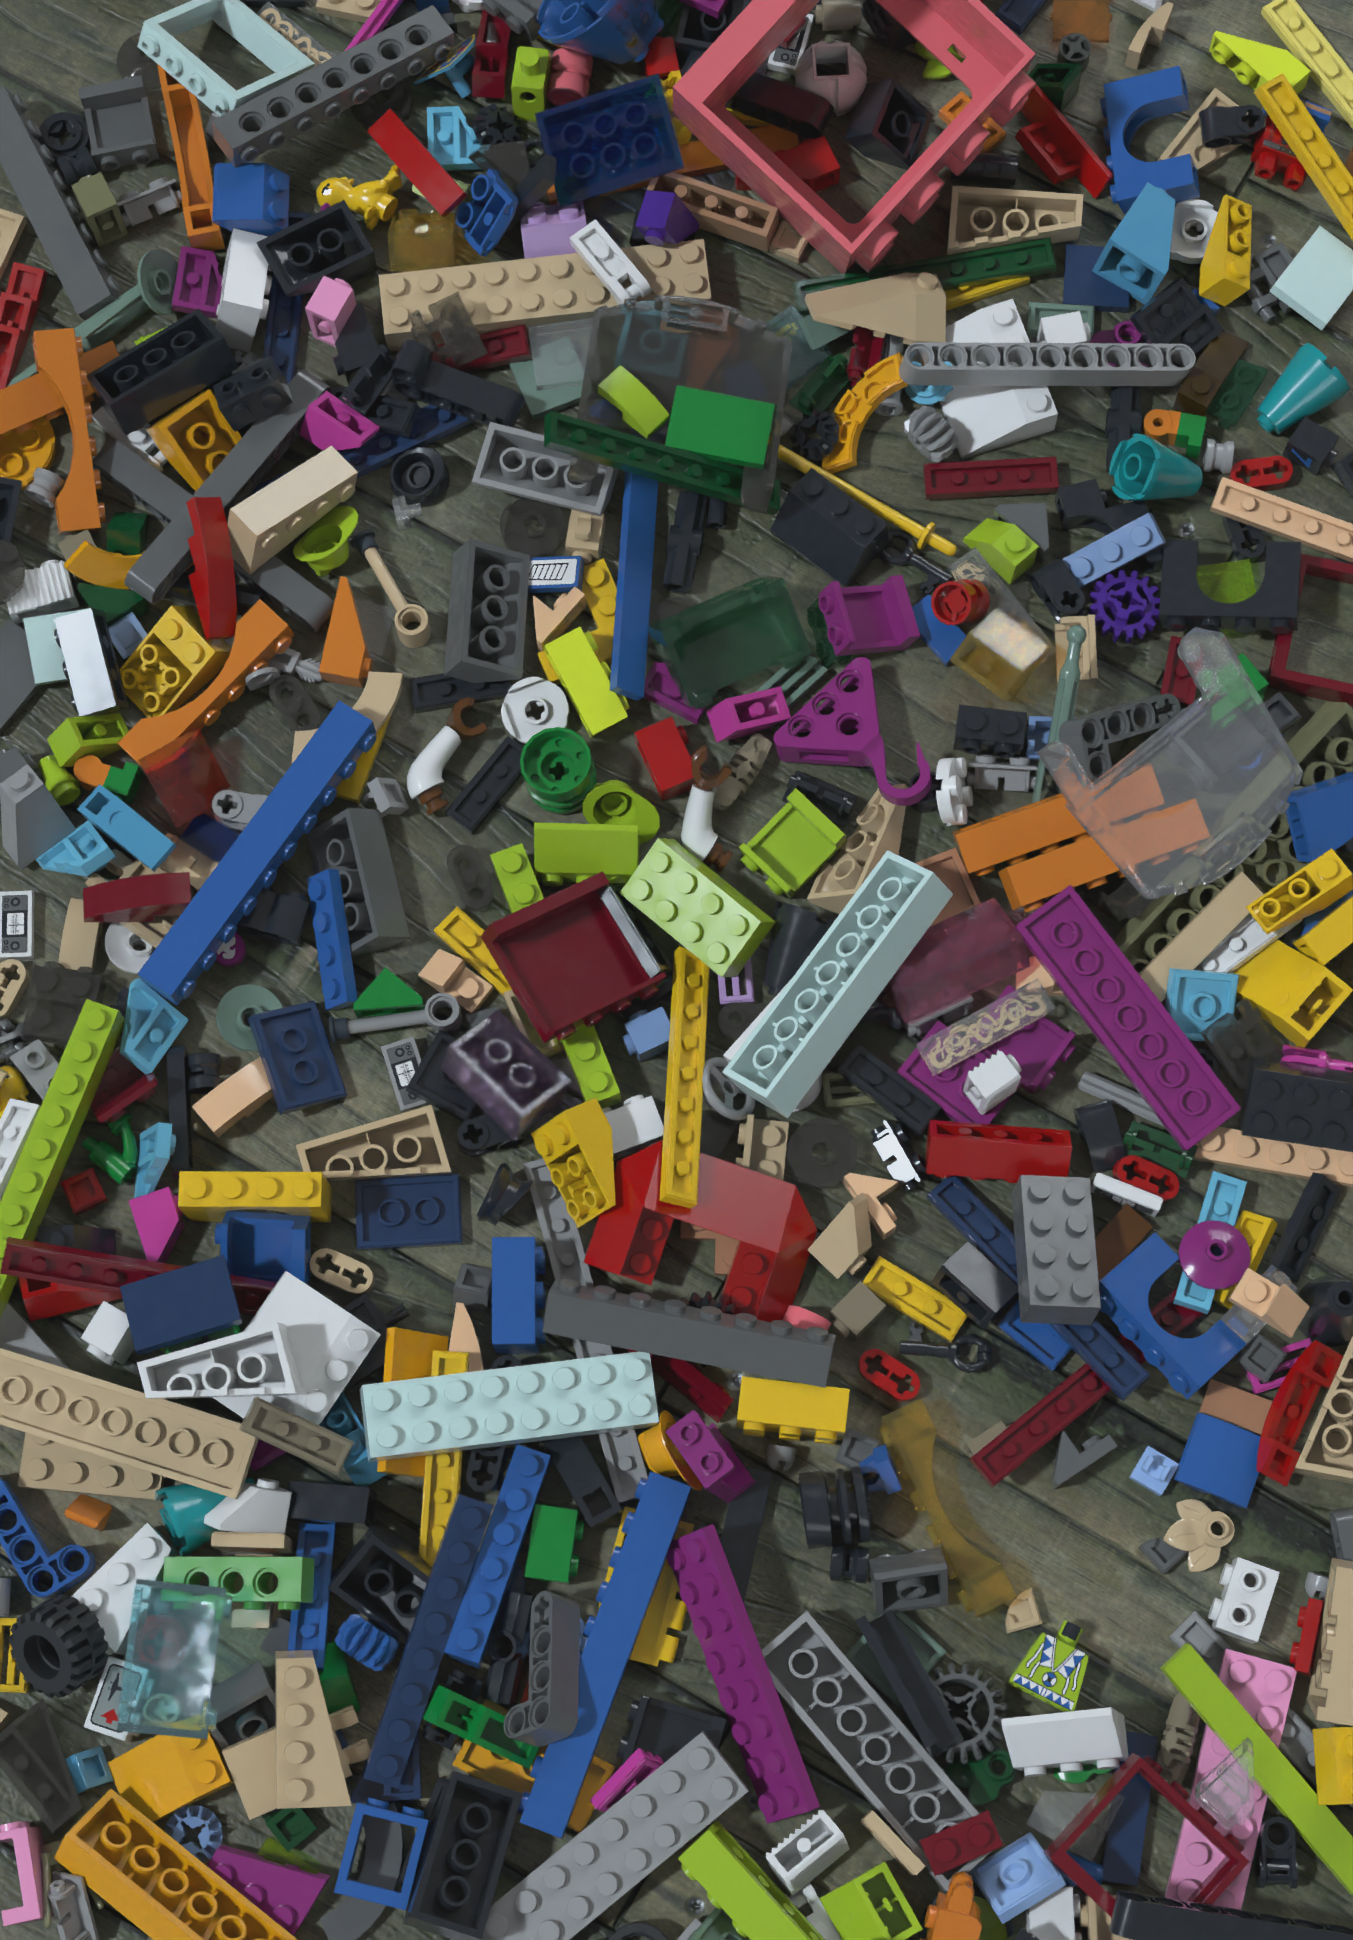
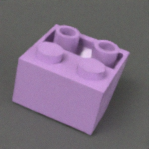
M568 198L559 200L554 205L536 202L520 219L525 259L577 253L571 246L569 237L587 226L583 201L577 202L576 199Z

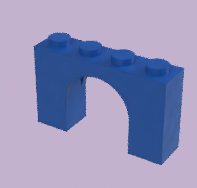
M1180 66L1103 84L1105 97L1100 98V105L1103 116L1107 117L1108 126L1103 127L1106 145L1111 146V155L1107 156V165L1110 172L1114 175L1115 184L1110 185L1113 204H1119L1123 214L1126 215L1147 182L1166 191L1170 197L1175 199V203L1199 198L1198 172L1191 154L1155 162L1140 161L1130 155L1132 138L1143 124L1157 117L1190 110L1187 82Z
M1155 1232L1099 1281L1100 1311L1107 1314L1116 1323L1121 1334L1125 1338L1132 1340L1143 1352L1145 1359L1165 1375L1171 1387L1175 1391L1182 1393L1188 1400L1255 1336L1231 1311L1226 1313L1206 1333L1195 1338L1173 1336L1156 1323L1148 1304L1150 1288L1178 1261L1179 1257Z

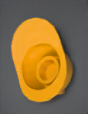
M662 1411L659 1416V1423L638 1436V1443L644 1461L654 1473L665 1477L681 1475L689 1486L694 1490L700 1491L703 1488L702 1483L665 1432L677 1422L668 1411Z

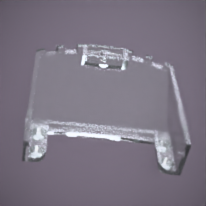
M1194 627L1182 638L1178 647V656L1184 662L1202 696L1093 783L1067 744L1052 742L1038 752L1068 802L1064 806L1146 899H1159L1161 896L1187 893L1188 889L1200 884L1207 885L1242 863L1270 835L1272 831L1269 828L1279 813L1284 814L1290 805L1287 802L1294 784L1299 785L1303 775L1301 767L1229 641L1221 632Z

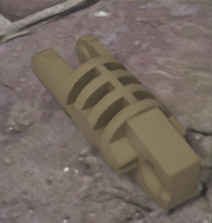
M756 732L735 753L728 764L732 767L731 774L715 792L713 801L714 811H718V813L719 811H726L738 795H745L763 768L764 761L773 744L770 740Z
M1178 1692L1173 1697L1168 1719L1165 1722L1166 1728L1163 1730L1164 1736L1160 1743L1161 1748L1157 1755V1763L1163 1768L1160 1776L1169 1785L1174 1780L1179 1785L1183 1783L1190 1765V1756L1193 1753L1192 1748L1196 1741L1195 1736L1198 1733L1200 1720L1198 1713L1182 1694Z

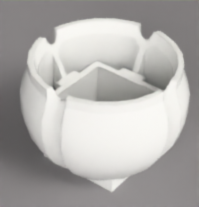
M834 40L833 43L828 44L826 41H820L811 44L798 60L795 68V87L827 99L833 105V111L836 115L841 116L850 112L858 104L867 84V67L861 54L850 43ZM844 63L846 64L847 75L817 76L816 64Z

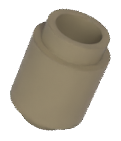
M821 0V5H815L816 25L821 24L822 31L853 30V26H861L860 0Z

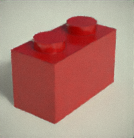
M669 717L634 732L635 744L662 802L691 790L692 784L697 782L692 775L691 759L693 755H689L685 746L689 744V740L683 726L679 725L676 727L673 718Z

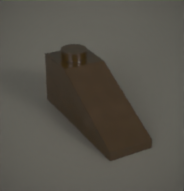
M1226 330L1216 336L1197 360L1179 389L1173 409L1182 413L1206 417L1249 346V342Z

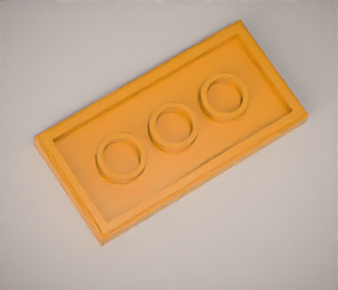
M397 1327L387 1328L383 1382L431 1377L433 1350L448 1351L449 1337ZM426 1455L378 1461L377 1472L424 1478Z
M485 1700L483 1706L504 1716L509 1711L492 1701ZM465 1739L452 1765L480 1780L520 1792L523 1795L524 1791L531 1793L535 1778L530 1777L534 1762L538 1755L544 1757L548 1745L539 1747L530 1769ZM593 1756L570 1818L569 1828L579 1833L586 1828L595 1810L590 1799L611 1778L616 1768L615 1766Z

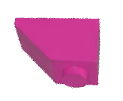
M326 391L308 405L299 435L321 450H325L332 445L336 451L361 447L378 433L380 427Z
M781 686L727 698L706 711L717 743L750 735L791 718Z
M169 1187L129 1200L148 1261L166 1263L185 1226L182 1215L185 1214L178 1207V1195H175Z

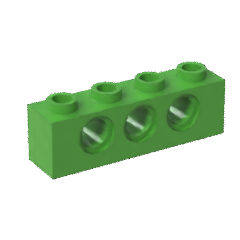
M164 1557L162 1601L175 1602V1609L197 1610V1603H209L210 1610H231V1603H244V1610H266V1603H278V1610H300V1603H313L315 1559L307 1557ZM206 1574L209 1578V1586L202 1593L199 1588V1582L202 1576ZM240 1574L243 1577L244 1584L242 1589L236 1593L233 1583ZM275 1574L278 1578V1587L273 1593H270L268 1590V1580Z

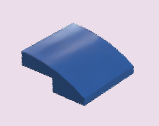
M1197 1413L1173 1480L1201 1493L1216 1496L1239 1508H1247L1259 1474L1257 1471V1454L1260 1436L1209 1415Z

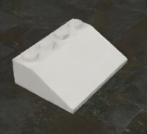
M1013 299L981 308L946 327V342L1030 343ZM977 362L981 366L988 367L983 362ZM1010 362L1013 366L1020 367L1017 363ZM952 385L953 391L948 392L945 396V401H939L945 419L948 420L949 425L958 436L957 450L961 460L1054 431L1058 416L1047 386Z
M285 1271L244 1332L276 1322L285 1324L303 1394L257 1397L320 1425L381 1334ZM255 1396L213 1398L242 1418H245Z

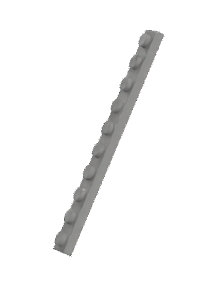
M544 1159L524 1163L523 1166L527 1180H533L530 1191L555 1280L573 1279L580 1282L582 1286L594 1288L588 1264L583 1263L585 1253L577 1225L568 1214L566 1203L558 1187L552 1182L550 1171ZM572 1338L577 1359L613 1355L610 1345ZM635 1430L600 1433L599 1438L618 1503L622 1504L636 1500L637 1498H634L640 1479L641 1477L648 1479Z

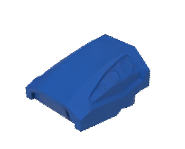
M492 168L488 169L487 175L480 174L473 180L471 185L473 200L470 203H461L455 213V222L458 227L462 228L464 238L479 255L484 257L500 241L514 217L518 204L517 197L501 179L500 172Z

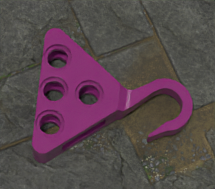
M865 657L855 658L774 734L776 750L780 760L783 762L872 767L880 794L885 800L894 805L908 806L922 800L931 788L932 776L930 766L923 756L919 742L916 743L917 766L920 777L916 784L907 789H898L891 786L887 781L886 752L880 732L874 675L871 662ZM850 677V678L841 686L842 681H843L845 678ZM851 687L858 688L854 692H845L848 688ZM822 700H825V701L817 708L818 703H819L820 701H822ZM825 710H834V712H832L829 715L821 714ZM802 722L798 727H796V728L793 730V727H794L797 723ZM849 730H858L853 735H845ZM802 732H810L806 737H797Z

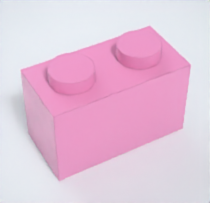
M323 276L305 307L313 337L335 348L337 338L357 305L352 287L344 280L339 278L333 280Z

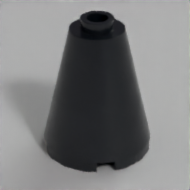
M779 901L776 902L773 913L775 924L771 928L764 985L770 988L768 991L769 995L776 997L793 978L834 922L833 920L827 919L826 922L821 920L822 918L814 912L785 902L783 904Z
M1322 1276L1309 1281L1298 1294L1309 1306L1308 1311L1298 1326L1299 1330L1307 1339L1310 1338L1312 1342L1314 1340L1319 1341L1327 1347L1344 1345L1351 1341L1353 1336V1283L1334 1276Z

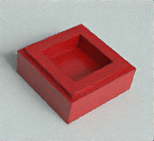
M93 1168L60 1182L76 1216L108 1201Z

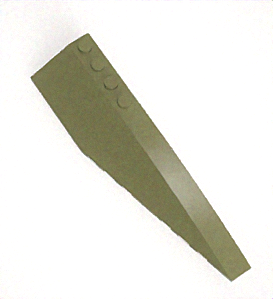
M1326 701L1208 828L1207 831L1210 837L1199 842L1201 848L1182 857L1113 941L1138 974L1239 872H1243L1265 894L1309 864V862L1297 861L1282 795L1353 771V709L1347 703Z

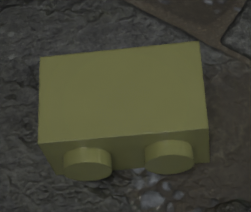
M101 172L95 175H87L71 185L83 217L93 233L99 248L128 235L118 205Z

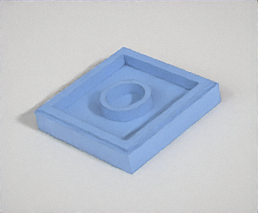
M1031 1832L980 1862L969 1871L973 1881L1002 1924L1066 1885L1063 1877L1052 1861L1043 1853L1044 1850Z

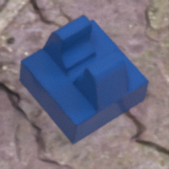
M884 1444L873 1448V1454L859 1463L862 1475L868 1472L876 1473L874 1478L866 1481L869 1492L886 1490L889 1495L902 1490L899 1473L887 1445Z

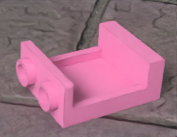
M17 1821L0 1825V1842L13 1841L23 1900V1906L1 1911L3 1926L44 1919L43 1867L40 1857L44 1841L42 1828L30 1827L29 1821Z

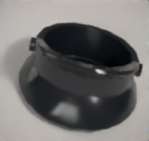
M419 447L413 450H406L392 464L390 472L391 490L398 500L407 505L425 506L432 504L443 497L449 487V470L442 456L435 449Z
M507 1163L501 1164L477 1213L478 1220L488 1221L496 1226L500 1218L528 1192L533 1184V1180L522 1182L513 1176L512 1170Z

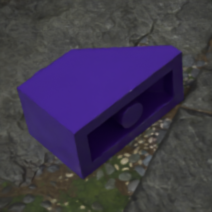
M646 190L635 226L647 242L661 246L664 243L678 244L696 232L700 224L676 193Z

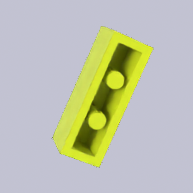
M578 627L544 645L543 650L591 738L625 720L628 717L626 710L630 709L625 696L610 691L611 670L605 661L600 663L594 651L598 647L589 631L584 633L581 627Z

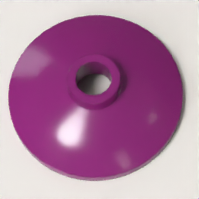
M1204 1221L1190 1228L1182 1238L1179 1246V1262L1186 1276L1195 1284L1206 1289L1222 1290L1240 1281L1250 1264V1249L1245 1237L1232 1225L1221 1221ZM1217 1246L1221 1248L1223 1254L1221 1256H1214L1210 1248Z

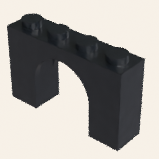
M1165 540L1159 608L1161 628H1167L1173 632L1201 629L1209 633L1219 632L1221 629H1235L1240 633L1269 630L1275 634L1298 631L1302 567L1301 542L1267 541L1265 575L1260 588L1250 598L1238 603L1228 604L1212 600L1203 593L1198 585L1200 566L1199 542L1192 540Z

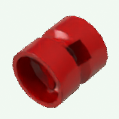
M960 579L945 582L935 589L931 598V608L935 617L946 625H958L979 620L987 613L990 605V596L987 588L976 579Z

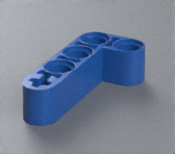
M0 1477V1501L4 1502L0 1505V1543L28 1591L34 1596L48 1600L53 1596L57 1597L88 1578L96 1567L94 1554L79 1545H69L51 1555L12 1487L6 1479ZM9 1512H15L17 1516L16 1525L10 1530H4L2 1526L3 1517ZM32 1542L35 1546V1554L30 1560L23 1561L20 1557L21 1547L25 1543ZM76 1553H82L85 1559L83 1567L79 1571L72 1572L69 1568L70 1558ZM50 1572L53 1577V1585L48 1591L41 1592L38 1587V1580L42 1574Z

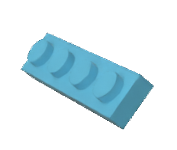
M1213 1171L1197 1224L1212 1220L1225 1222L1234 1227L1247 1182ZM1217 1246L1210 1248L1214 1256H1221L1223 1254L1221 1248ZM1182 1271L1173 1303L1208 1314L1215 1290L1206 1289L1195 1284Z

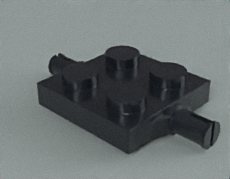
M367 1293L343 1307L344 1310L381 1334L343 1389L344 1392L384 1367L387 1328H392V1326L410 1316L403 1303L384 1315L383 1312L374 1306Z

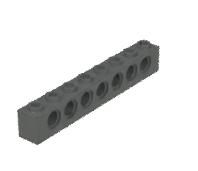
M432 5L212 120L214 140L234 168L243 163H250L258 155L272 148L282 146L287 140L300 133L309 132L315 125L327 119L337 117L345 109L355 104L364 103L370 96L381 90L392 88L398 81L410 75L414 76L420 73L423 68L436 61L445 60L454 52V32Z

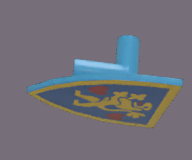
M475 33L454 48V52L443 61H436L413 83L417 85L444 72L461 98L471 93V88L462 76L474 66L475 58L467 53L476 43L477 36Z

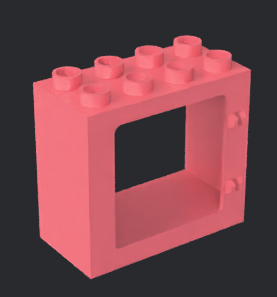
M752 0L673 86V116L768 205L777 207L779 215L838 271L847 273L857 263L867 273H870L895 245L893 241L899 232L891 224L900 214L914 225L939 197L938 192L945 184L937 174L947 166L956 176H959L984 148L982 144L991 134L983 124L991 117L1003 128L1029 99L1027 95L1035 87L1036 82L1026 73L1036 53L980 0H875L970 90L972 98L970 103L860 222L851 224L833 210L725 107L727 101L820 1ZM951 46H953V50L960 57L965 58L962 63L948 51Z

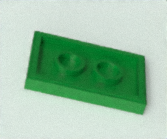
M677 385L665 445L712 460L763 470L775 404Z

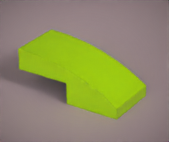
M621 365L598 385V394L622 411V420L647 439L670 417V414L657 398Z

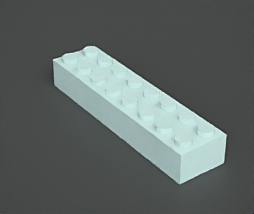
M887 850L722 1073L744 1093L788 1118L953 896V893L934 872Z
M640 1351L362 1385L360 1389L368 1462L648 1428L659 1423L650 1353Z

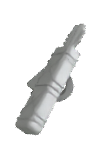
M235 637L223 640L232 648ZM288 647L283 653L276 654L268 662L267 668L249 674L245 678V682L250 691L281 680L280 673L282 672L294 676L295 672H297L301 680L304 678V681L308 680L309 683H315V680L321 682L323 678L319 673L320 662L316 663V660L312 661L311 658L303 661L301 653Z

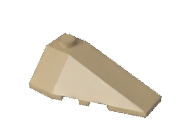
M906 784L892 785L898 789L908 788ZM878 788L856 819L859 826L840 848L841 851L831 865L825 863L818 872L807 900L811 904L840 914L888 850L899 855L906 806L894 805L882 797Z

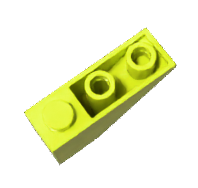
M1216 31L1212 36L1209 51L1218 63L1225 64L1235 73V76L1241 83L1249 85L1253 90H1256L1282 73L1296 94L1305 88L1311 70L1287 50Z

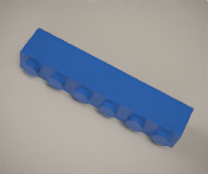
M519 1444L516 1445L444 1650L447 1658L481 1669L488 1648V1641L493 1634L504 1602L506 1589L509 1588L534 1515L535 1504H538L551 1466V1455Z

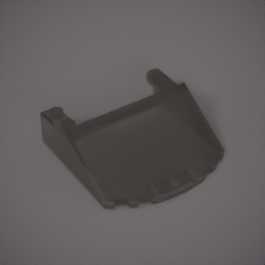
M657 295L655 300L636 301V298H629L624 300V304L607 308V305L595 309L577 419L665 445L677 385L775 404L763 470L744 466L740 499L745 508L753 512L766 514L775 481L793 343L784 335L780 338L767 329V323L758 318L755 322L739 315V310L700 298ZM620 365L636 377L670 414L669 419L648 439L622 420L623 412L598 394V385ZM571 455L567 481L579 483L591 481L598 473L599 463Z

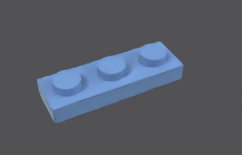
M1147 513L1065 557L1062 561L1067 565L1073 579L1081 589L1102 578L1107 573H1111L1165 544L1166 541L1152 513Z

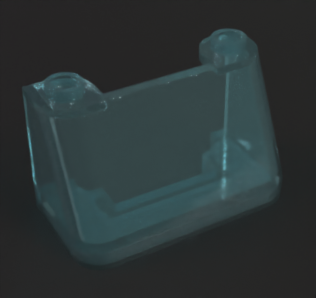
M135 1578L117 1713V1731L207 1739L208 1730L215 1731L218 1708H211V1693L219 1630L222 1617H230L232 1596L225 1595V1587Z

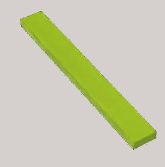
M1185 1643L1160 1667V1670L1284 1817L1291 1822L1295 1830L1348 1893L1353 1895V1837L1326 1805H1318L1317 1794L1195 1649L1190 1644Z

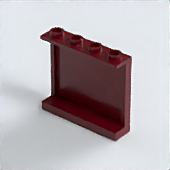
M603 871L492 922L480 936L544 1043L554 1038L561 1042L575 1034L577 1027L585 1024L586 1028H589L605 1018L603 1014L611 1010L614 1014L624 1011L632 1005L631 1000L639 997L641 1001L652 997L659 991L657 986L667 977L664 972L653 978L648 976L598 892L610 882Z

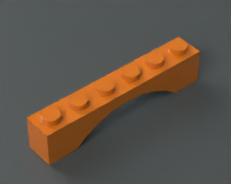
M157 64L175 151L183 213L190 245L192 248L208 251L226 249L222 227L212 222L214 181L199 99Z
M74 328L33 331L32 342L36 370L50 383L59 396L68 415L72 432L73 454L70 472L64 487L54 502L59 535H68L76 531L82 532L86 529L89 532H98L101 528V523L106 522L104 503H98L96 490L101 489V477L99 469L93 470L92 457L97 456L95 437L88 435L87 423H92V411L90 403H84L83 390H88L86 370H80L78 357H83L81 337H75Z
M259 599L236 623L235 639L229 658L220 674L208 689L192 702L175 711L157 717L141 719L118 742L119 746L152 778L157 774L167 771L173 763V758L181 750L188 749L196 741L197 733L205 725L210 726L219 718L220 710L229 701L233 702L242 695L246 685L245 678L257 670L267 668L268 662L276 654L283 653L290 646L294 633L289 625Z

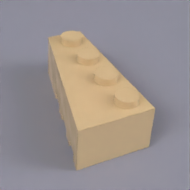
M953 186L947 255L1048 237L1051 238L1052 244L1078 240L1082 225L1084 194Z
M1332 1558L1307 1701L1316 1720L1353 1726V1561Z

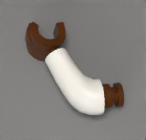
M467 697L460 699L453 706L447 717V725L429 742L409 769L407 775L409 795L412 800L418 798L422 805H427L426 813L428 816L449 805L447 799L443 800L441 798V795L444 794L440 788V785L444 783L442 771L452 754L461 744V740L475 739L487 731L484 723L474 728H469L461 721L460 714L468 712L473 708L475 698Z
M703 745L694 752L691 759L692 775L697 783L692 784L683 819L681 840L682 846L706 865L711 866L714 864L716 866L715 870L720 873L727 865L733 852L729 849L726 852L723 851V845L716 842L718 835L713 832L711 826L715 795L713 788L721 785L732 772V767L725 763L717 774H705L700 769L701 764L708 759L707 746Z

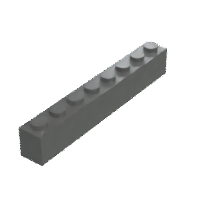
M2 86L0 88V163L78 316L86 321L119 298L118 294L122 292L121 288L112 275L108 276L105 267L108 266L105 257L91 243L95 239L94 235L86 223H81L78 217L81 210L71 196H67L64 189L68 185L58 170L55 171L51 164L55 161L54 157L44 144H40L38 137L41 136V132L31 118H27L25 111L28 110L25 101L18 93L13 95L5 86Z
M573 1279L554 1281L548 1292L543 1325L544 1333L826 1388L836 1338V1335L828 1334L827 1330L819 1327L802 1329L793 1327L791 1323L783 1320L766 1322L757 1320L756 1316L747 1313L731 1315L722 1313L720 1309L711 1306H704L700 1309L686 1306L685 1302L675 1299H669L664 1302L651 1299L649 1295L635 1292L630 1295L618 1293L609 1286H596L595 1288L582 1286L580 1282Z

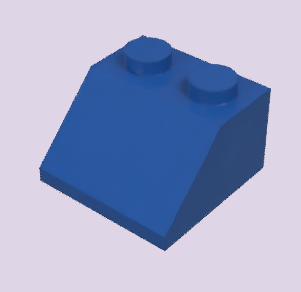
M217 163L214 165L212 222L231 232L235 228L268 237L287 228L290 175L266 163H243L234 168L232 163Z

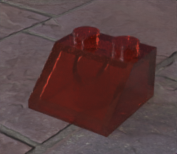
M198 727L138 760L176 828L206 812L212 806L214 796L218 792L227 790L230 787L228 780Z

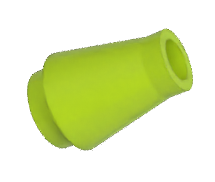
M54 755L45 756L38 762L37 766L41 771L45 786L59 806L68 805L79 797L81 793L79 781L65 767L60 768Z

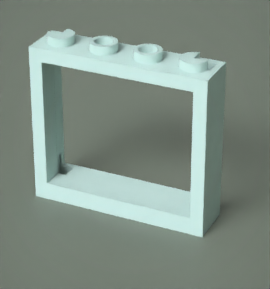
M192 0L145 20L137 46L219 117L227 113L226 109L229 108V111L247 103L312 69L315 64L240 0ZM213 20L275 73L236 91L177 41L174 36Z

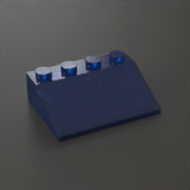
M659 74L535 114L545 154L555 157L557 161L554 187L561 208L685 168L666 85Z

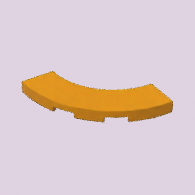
M900 352L883 359L863 373L865 376L851 391L848 389L834 410V417L839 425L838 442L833 451L822 459V469L834 474L857 466L858 441L868 418L887 397L908 386V383L904 382L899 375V366L903 358Z
M85 540L63 566L75 576L89 583L125 590L130 589L125 586V578L142 554L124 556L119 553L99 549Z

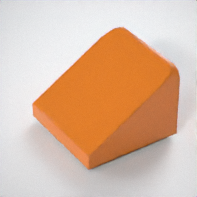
M81 1494L69 1505L64 1515H66V1518L101 1532V1530H104L112 1512V1506Z

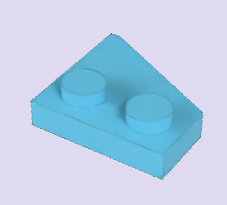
M459 106L427 107L428 150L446 171L491 168L489 155L485 154L473 129L467 124L466 117Z
M87 820L77 827L74 832L39 856L36 861L43 870L89 876L93 872L102 870L116 856L93 825Z
M139 978L134 979L130 983L120 1054L147 1075L152 1073L186 1025L188 1019Z
M158 1122L139 1134L134 1198L154 1191L170 1159V1155H173L176 1146V1136L172 1134V1124Z

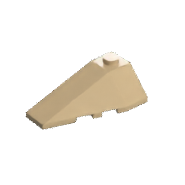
M927 272L902 273L806 294L804 299L813 321L849 330L855 329L856 326L874 331L873 336L884 338L886 333L902 337L903 344L907 345L917 342H946V294L936 274Z

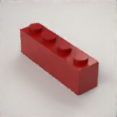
M929 1120L925 1153L926 1174H934L941 1178L964 1176L973 1180H985L987 1178L1003 1179L1010 1183H1017L1020 1175L1068 1177L1072 1152L1070 1131Z

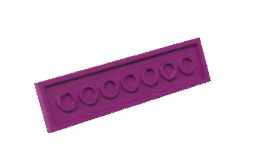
M1071 885L1014 927L1021 939L1183 1151L1191 1148L1241 1109Z
M714 1524L671 1541L667 1554L668 1564L673 1569L680 1588V1596L686 1604L693 1623V1631L701 1644L707 1668L714 1679L720 1703L726 1711L732 1728L733 1738L739 1746L745 1762L746 1773L751 1778L758 1797L759 1808L764 1814L767 1824L820 1807Z

